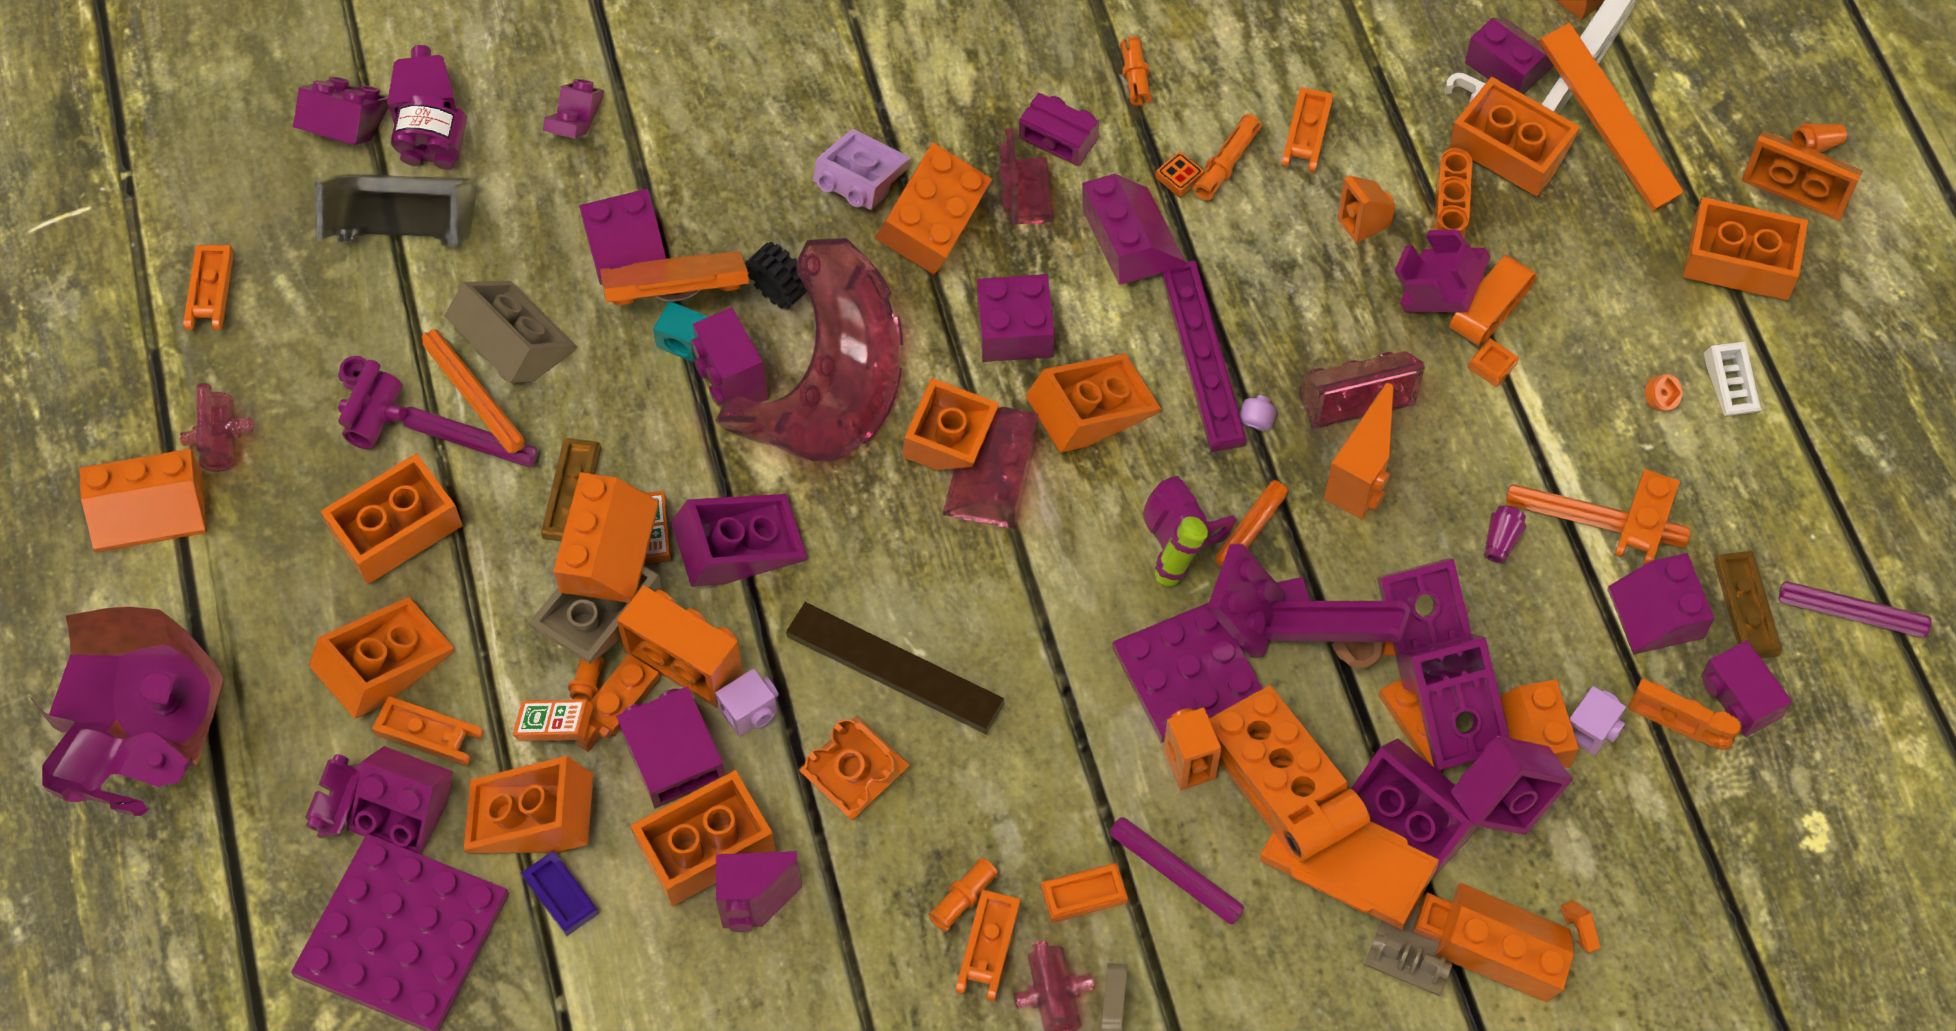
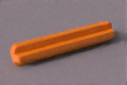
M1277 480L1269 483L1216 554L1215 562L1218 566L1222 567L1230 544H1243L1247 549L1286 498L1288 488Z

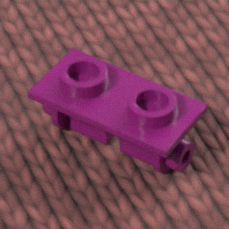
M335 754L333 759L327 761L318 785L329 790V796L321 791L315 792L305 816L308 820L306 826L311 830L318 831L316 837L324 838L339 835L347 826L350 819L349 810L356 794L362 763L349 766L347 765L349 759L339 754Z

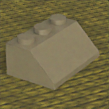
M512 281L463 282L444 315L455 326V331L467 338L477 348V353L484 359H487L498 370L499 375L510 383L537 380L572 354L577 347Z

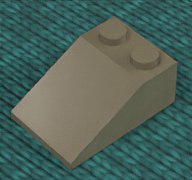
M643 566L637 593L643 585L653 591L657 589L662 590L659 575ZM557 588L530 620L529 625L591 664L621 640L616 619L629 603L560 593Z

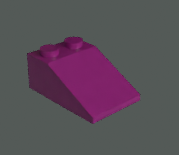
M786 494L687 499L671 522L691 587L727 584L803 562L807 558Z

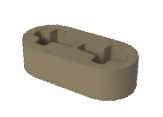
M1107 963L1101 1031H1122L1127 965Z

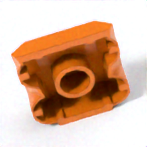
M856 715L852 720L843 719L838 721L832 728L831 739L822 748L814 749L806 758L805 764L799 768V771L848 818L853 820L904 772L910 764L868 723Z

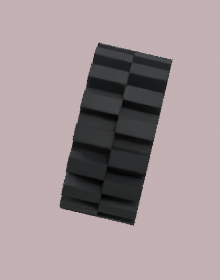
M773 242L763 245L745 262L747 272H749L748 277L750 280L755 281L753 285L756 289L760 288L762 295L765 298L769 297L770 302L773 305L777 303L781 309L785 308L787 310L791 308L811 288V285L808 283L810 281L808 276L803 275L805 270L797 265L798 261L795 257L792 259L786 249L782 251L781 246L778 244L774 245Z

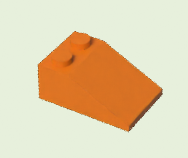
M1126 353L1043 369L1025 395L1060 453L1093 445L1158 414L1161 410Z
M1388 382L1384 385L1332 461L1324 496L1325 500L1363 520L1369 509L1377 510L1386 493L1383 488L1390 477V473L1386 472L1390 455L1393 385Z
M407 597L318 637L309 667L352 717L356 719L383 706L388 696L396 697L451 655L455 648L411 598Z
M563 756L471 779L463 851L471 854L550 853L554 850L556 853L588 845L593 773L570 757Z

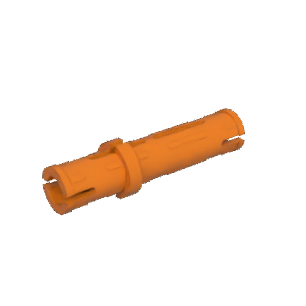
M1244 114L1217 155L1207 161L1206 170L1193 186V191H1196L1195 194L1200 199L1211 200L1223 181H1227L1231 177L1235 163L1240 159L1262 127L1257 117L1251 114Z

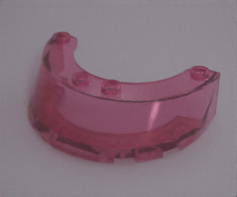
M847 238L807 240L797 260V272L812 302L815 315L816 337L811 362L805 375L791 392L773 402H754L744 397H731L727 399L715 422L735 435L786 454L811 461H830L850 455V451L858 445L866 444L886 420L895 401L900 384L902 368H897L898 345H903L900 317L894 316L888 298L892 293L885 279L872 262Z

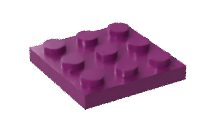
M1209 603L1127 635L1112 643V649L1161 743L1165 741L1167 719L1171 718L1177 711L1186 708L1196 710L1204 707L1208 718H1211L1263 689L1238 642L1207 609Z

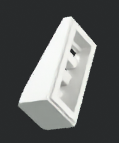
M1746 341L1710 346L1704 352V358L1724 417L1761 411ZM1733 360L1734 365L1723 366L1722 361ZM1737 372L1738 377L1726 379L1725 373ZM1741 384L1743 390L1729 391L1728 386ZM1746 397L1748 402L1732 405L1731 399Z

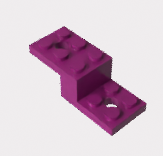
M1447 558L1377 577L1382 601L1399 600L1405 602L1411 608L1401 641L1392 643L1403 688L1417 694L1434 768L1442 770L1477 760L1484 752L1486 745L1494 740L1497 735L1509 738L1486 637L1471 633L1454 559ZM1427 594L1433 601V608L1429 614L1420 616L1415 609V603L1421 595ZM1469 711L1473 716V725L1468 731L1459 732L1456 728V718L1461 712Z

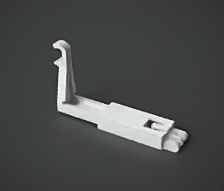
M1605 0L1581 35V40L1597 63L1600 62L1634 8L1636 0ZM1455 73L1447 80L1445 95L1451 94L1454 87H1462L1472 92L1471 102L1485 83L1467 74ZM1561 76L1542 103L1543 106L1557 114H1560L1572 96V92Z

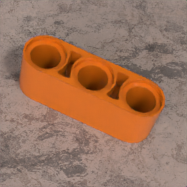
M1451 148L1442 154L1436 178L1433 230H1452L1451 228L1459 230L1465 239L1470 217L1472 158L1463 149Z
M1506 254L1479 284L1468 312H1456L1449 324V328L1481 347L1527 294L1537 277V273Z

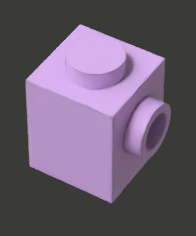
M754 668L715 692L718 709L739 737L754 727L761 728L767 725L774 715L778 713L775 698L779 695L775 686L768 677L761 679Z
M1592 686L1570 717L1578 746L1593 756L1597 755L1607 739L1614 743L1626 724L1620 720L1626 706L1621 704L1615 695Z

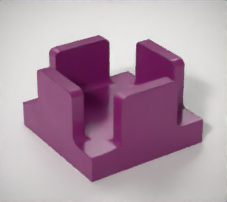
M1456 229L1429 230L1426 238L1433 249H1423L1420 256L1413 245L1405 246L1395 268V274L1405 288L1400 301L1405 312H1468L1491 257L1486 248H1471L1460 231Z

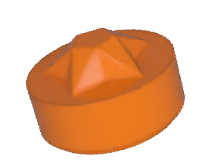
M1656 375L1646 384L1645 398L1649 406L1654 410H1673L1682 400V386L1673 375Z

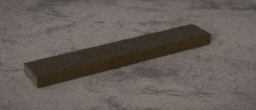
M804 602L786 631L788 638L984 734H987L1004 705L1003 697L807 602Z

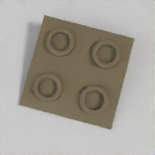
M1416 906L1404 930L1381 920L1364 965L1440 996L1452 967V962L1445 960L1446 957L1444 956L1442 958L1435 956L1439 945L1438 942L1412 932L1420 906Z

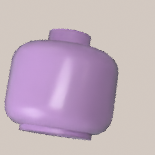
M1257 395L1256 398L1244 400L1239 413L1243 426L1255 428L1262 432L1271 430L1277 416V408L1270 403L1271 399Z

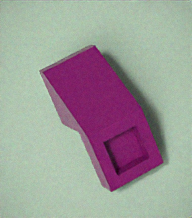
M574 79L572 83L561 86L557 113L544 118L543 131L571 138L587 134L602 101L604 90L594 88L593 82L584 79Z

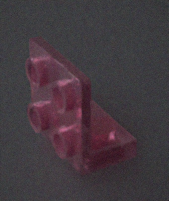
M1006 128L1005 141L999 142L1000 183H1003V212L1010 211L1011 225L1053 222L1047 157L1016 159L1013 128Z

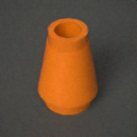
M1803 123L1792 133V142L1814 149L1819 153L1843 144L1847 139L1846 128L1840 123Z

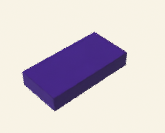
M554 850L521 872L525 882L566 937L599 914L596 906Z

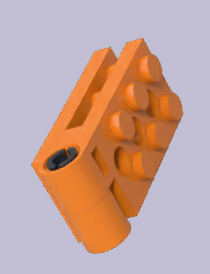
M1271 685L1209 718L1221 746L1219 763L1292 858L1295 857L1298 861L1303 862L1370 823L1369 813L1361 798L1352 789L1347 790L1348 782Z

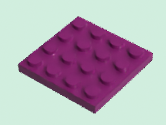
M366 834L291 973L299 980L421 1030L439 1031L509 896V892L506 888L373 835Z

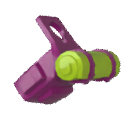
M1179 476L1161 481L1148 497L1143 511V518L1149 531L1154 534L1163 550L1160 552L1155 566L1156 580L1167 587L1176 586L1187 575L1195 555L1202 548L1223 542L1237 521L1234 515L1211 522L1207 521L1197 504L1196 498ZM1219 528H1222V529H1221L1218 533H1216L1215 535H1213V536H1211V537H1207V535H1210V534L1213 533L1215 530H1217V529H1219Z

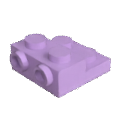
M851 129L816 159L812 181L816 182L818 187L824 192L832 191L846 197L848 203L854 207L862 206L872 210L889 195L891 183L909 168L911 157L855 129Z

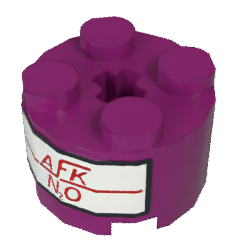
M410 96L409 103L399 102L391 145L401 154L400 160L408 165L418 166L421 161L434 162V165L438 168L450 170L454 168L455 161L460 156L467 115L459 107L456 112L443 107L445 102L443 99L430 96Z

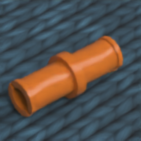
M1128 37L1130 47L1127 46L1125 39L1120 42L1124 60L1122 74L1128 82L1131 104L1142 106L1144 105L1142 96L1145 97L1146 103L1152 100L1147 78L1150 70L1148 64L1144 62L1141 39L1138 37Z
M979 858L977 863L960 881L956 880L949 886L950 892L934 910L929 912L928 915L931 922L940 930L947 932L967 908L971 909L978 903L977 897L981 891L998 876L997 869L988 860Z

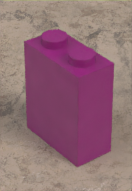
M688 686L682 689L667 690L658 699L646 704L638 703L631 705L623 713L616 716L621 734L654 809L689 795L725 776L723 762Z

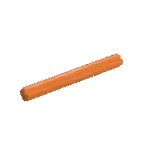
M436 329L425 332L422 335V345L504 449L510 454L521 451L525 446L523 443L524 437L441 333Z
M1516 484L1510 485L1506 496V504L1509 506L1622 533L1629 513ZM1667 521L1660 542L1684 548L1689 541L1690 528Z

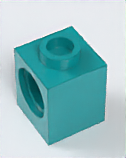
M669 301L653 327L656 347L694 362V359L697 357L690 340L695 338L692 324L708 316Z

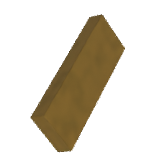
M572 438L563 439L541 530L542 539L562 540L580 472L595 474L601 451L600 442Z
M1753 550L1716 555L1714 565L1737 644L1747 640L1761 659L1780 656L1783 650Z

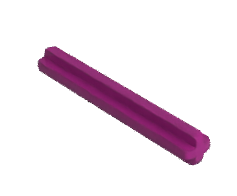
M415 407L406 408L407 416L403 421V425L407 428L527 467H533L538 459L539 453L535 446L524 443L525 446L521 451L510 454L492 432Z
M1784 581L1779 590V601L1781 603L1923 638L1928 635L1931 629L1932 619L1927 615L1789 581Z
M1120 817L1114 823L1110 832L1114 839L1229 924H1234L1241 917L1244 906L1125 817Z

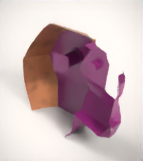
M127 606L65 615L70 639V657L49 715L42 711L33 698H31L49 724L60 732L66 733L42 765V786L48 792L66 802L92 800L110 804V809L116 812L142 816L149 810L143 801L101 790V785L113 774H120L157 787L166 784H177L190 766L197 767L224 679L215 663L191 635L160 609Z

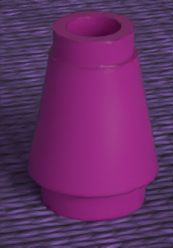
M1502 505L1498 506L1496 512L1491 513L1485 546L1486 550L1484 552L1486 559L1499 564L1505 563L1506 558L1526 529V524L1524 523L1526 515L1516 508Z

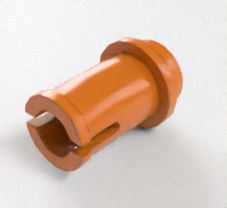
M601 656L591 664L579 658L575 678L568 684V690L572 699H587L590 702L598 692L596 684L604 663Z

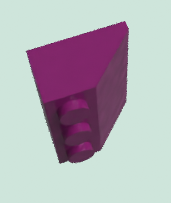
M1117 174L1082 183L1083 212L1119 285L1185 266V260L1147 187Z
M1399 738L1379 748L1351 787L1366 806L1371 822L1405 837L1408 840L1409 846L1439 859L1438 867L1431 880L1468 842L1479 827L1472 824L1450 792L1455 785Z

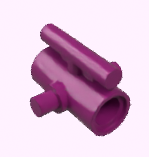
M367 360L349 399H342L338 405L339 412L341 413L338 423L344 426L342 431L343 438L350 444L362 449L374 448L385 423H392L394 420L404 421L407 416L405 407L395 405L403 387L401 381L387 372L379 371L381 365L374 360Z

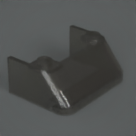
M340 174L315 182L316 239L337 236V242H358V236L366 234L434 236L435 239H441L442 246H462V242L470 237L477 194V179Z

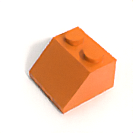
M931 378L904 437L902 458L934 470L973 467L998 410L999 403Z
M1557 679L1518 686L1501 695L1500 700L1509 738L1549 746L1564 768H1571L1579 747Z

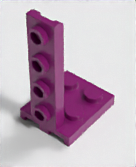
M1230 544L1207 607L1211 614L1250 657H1264L1269 641L1400 642L1411 610L1405 602L1399 600L1283 601L1286 593L1243 544Z

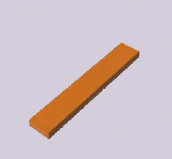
M1569 22L1542 37L1539 45L1650 210L1654 212L1680 197L1684 193L1683 189L1571 23Z

